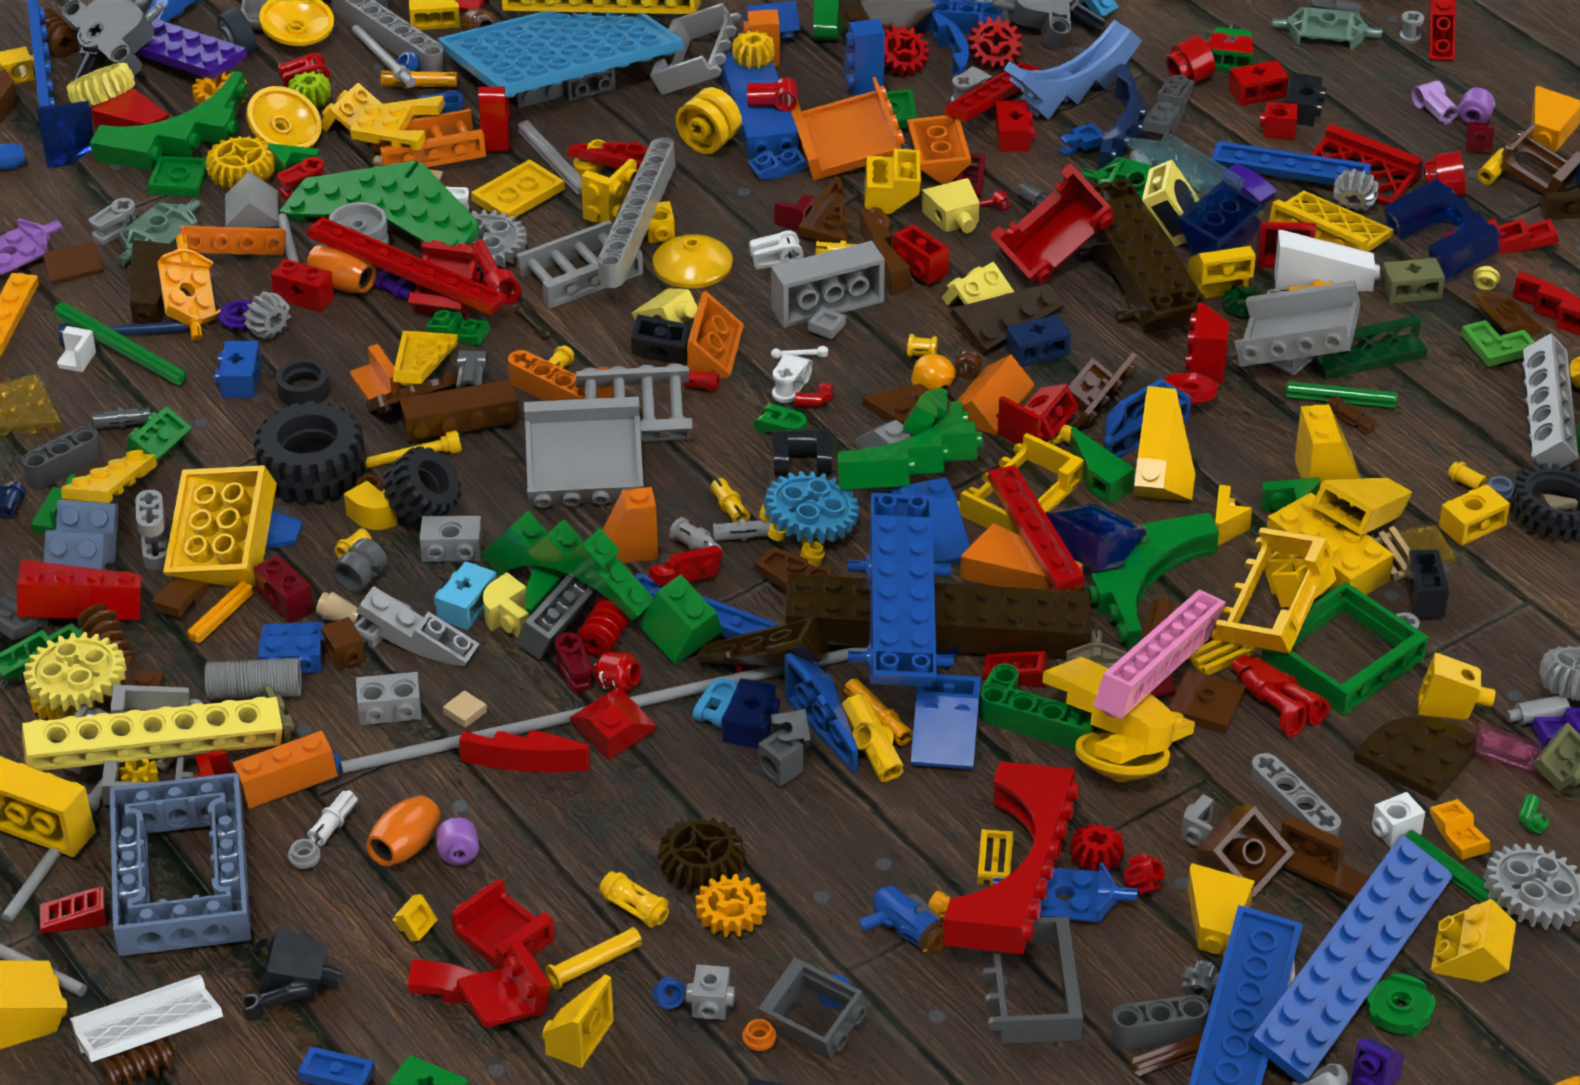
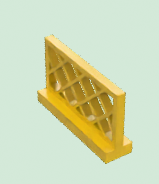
M1307 191L1300 192L1286 202L1279 199L1273 202L1269 222L1316 223L1315 239L1366 252L1373 250L1391 238L1394 231L1390 227Z

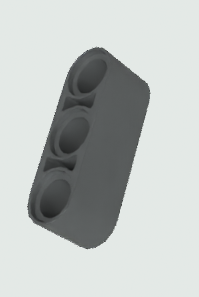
M83 426L25 454L22 458L27 485L34 489H41L97 462L101 458L98 432L93 427Z
M1197 995L1120 1005L1112 1013L1111 1041L1116 1047L1121 1049H1136L1169 1044L1203 1032L1209 1013V1005L1205 999Z

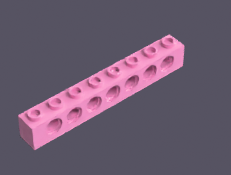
M1202 590L1195 592L1103 674L1093 706L1102 709L1105 714L1111 717L1122 719L1211 637L1213 630L1217 629L1215 624L1217 619L1220 620L1226 601Z

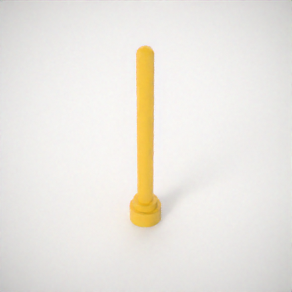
M457 430L446 432L445 436H441L440 440L366 457V469L394 463L409 449L416 448L417 446H423L425 449L427 447L432 448L435 453L444 451V453L450 452L451 455L460 453L462 448Z

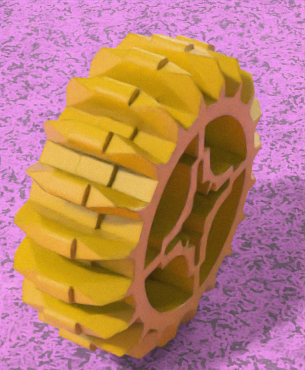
M250 135L246 138L239 136L234 139L229 137L227 141L220 140V144L213 145L212 149L208 151L205 162L210 180L214 181L216 186L221 185L222 189H231L248 172L264 182H269L270 177L274 176L275 171L274 157L272 151L268 149V142L260 141L259 137L252 139Z

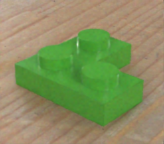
M1487 320L1464 325L1461 329V336L1487 367L1524 358L1523 349L1535 342L1525 330L1500 336Z

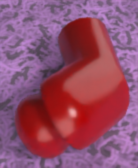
M822 382L818 385V392L816 393L796 392L795 406L819 407L825 404L834 396V393H832L833 385Z

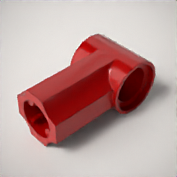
M781 78L776 83H747L748 106H776L781 111H790L797 105L798 86L791 78Z

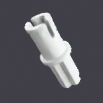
M342 791L330 807L322 810L321 818L308 831L307 835L314 843L320 838L317 842L318 846H323L336 828L344 825V818L357 804L358 798L352 791Z

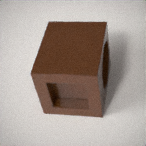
M349 617L321 626L323 649L337 671L365 661L363 639Z

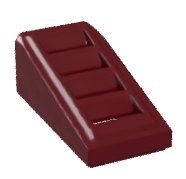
M970 153L971 164L957 176V181L968 178L970 182H977L971 183L973 188H976L974 191L977 198H981L986 154Z

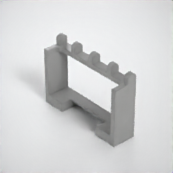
M720 3L672 20L668 30L683 39L684 49L675 51L669 66L665 59L655 61L650 77L661 95L720 76L722 70L718 65L724 64L726 61V55L723 52L731 48L732 42L729 40V37L734 36L737 32V28L734 25L740 23L742 19L739 13L730 14L725 4ZM720 30L708 63L703 55L683 62L691 39Z
M113 685L111 714L125 713L127 709L154 710L165 706L173 708L202 703V701L190 699L189 688ZM197 754L177 757L175 780L194 778V773L184 772L185 759H195ZM105 760L102 778L103 805H110V787L144 784L146 782H119L121 762Z

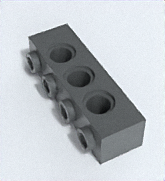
M568 575L525 621L516 644L541 660L555 644L556 638L568 630L600 592L578 578Z

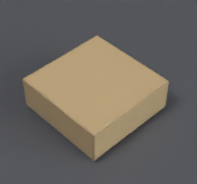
M465 690L443 706V714L465 729L487 712V704Z

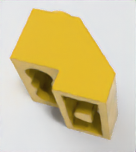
M894 149L893 157L867 156L864 180V208L871 210L872 207H879L885 214H891L919 195L921 183L920 150Z
M1251 246L1199 253L1188 259L1187 271L1200 292L1205 296V299L1224 296L1225 291L1231 290L1232 286L1241 288L1244 285L1248 288L1249 278L1254 277L1256 255Z

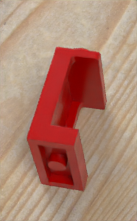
M439 240L421 243L423 260L474 281L479 257L470 245L458 243L456 246L446 245V243ZM416 284L415 293L410 292L408 303L414 312L435 314L436 311L440 310L461 311L462 317L466 319L468 305L419 284Z
M500 878L490 885L483 887L479 893L466 902L459 904L451 912L453 934L496 969L503 968V961L506 958L509 943L522 941L533 957L555 941L553 918L546 912L541 913L537 917L533 916L506 894L505 882Z

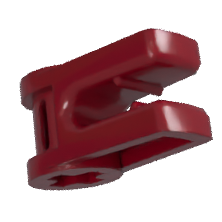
M571 632L560 634L555 640V648L558 653L556 657L557 668L573 693L591 690L593 688V682L590 677L592 666L582 638L576 633Z

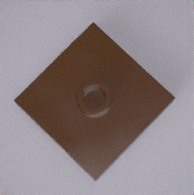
M1187 669L1168 709L1181 713L1184 718L1194 721L1195 725L1226 733L1245 695L1246 686Z

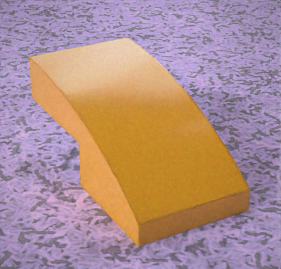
M1458 799L1430 807V815L1438 830L1461 860L1490 852V840L1474 826V814Z

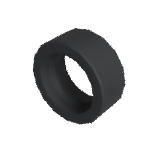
M307 358L295 359L285 363L276 373L278 397L288 406L298 403V405L306 404L307 401H314L315 404H320L330 393L328 369L317 360ZM299 380L316 381L314 384L304 387L290 385Z

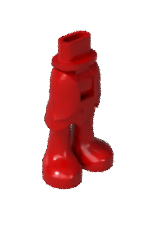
M1245 654L1231 663V668L1237 673V679L1246 686V689L1255 698L1272 704L1281 712L1279 727L1287 737L1291 738L1298 735L1304 728L1306 721L1316 726L1327 717L1330 703L1318 693L1310 692L1299 686L1293 676L1279 671L1269 663L1264 662L1263 659L1252 658L1249 654Z

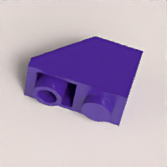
M1360 1038L1356 1047L1351 1085H1395L1401 1077L1404 1054L1375 1039Z

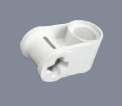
M784 353L772 373L775 380V387L772 390L773 399L782 403L794 401L795 393H799L810 379L813 366L812 360Z

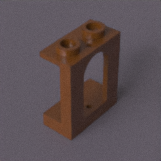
M1532 124L1526 131L1521 130L1518 133L1514 143L1509 142L1501 154L1504 159L1500 167L1545 196L1546 193L1561 192L1574 178L1578 170L1580 153L1576 151L1568 161L1531 138L1536 127L1535 124ZM1519 154L1529 155L1556 173L1548 184L1522 168L1516 162L1515 156Z

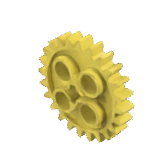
M84 632L80 638H76L75 634L71 633L69 639L65 640L60 635L58 636L59 642L57 643L47 641L48 648L37 647L38 655L29 656L30 663H25L26 672H23L27 692L31 693L33 700L39 699L41 706L50 703L51 710L62 705L63 712H66L70 706H74L76 711H79L81 704H86L89 708H92V701L94 700L103 703V695L112 696L113 685H121L120 680L126 679L124 671H127L123 651L118 649L117 643L110 644L108 637L100 641L99 634L88 638L87 632Z

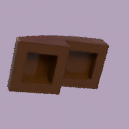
M176 578L167 584L152 600L153 610L181 617L189 605L197 606L210 588V585L206 582Z

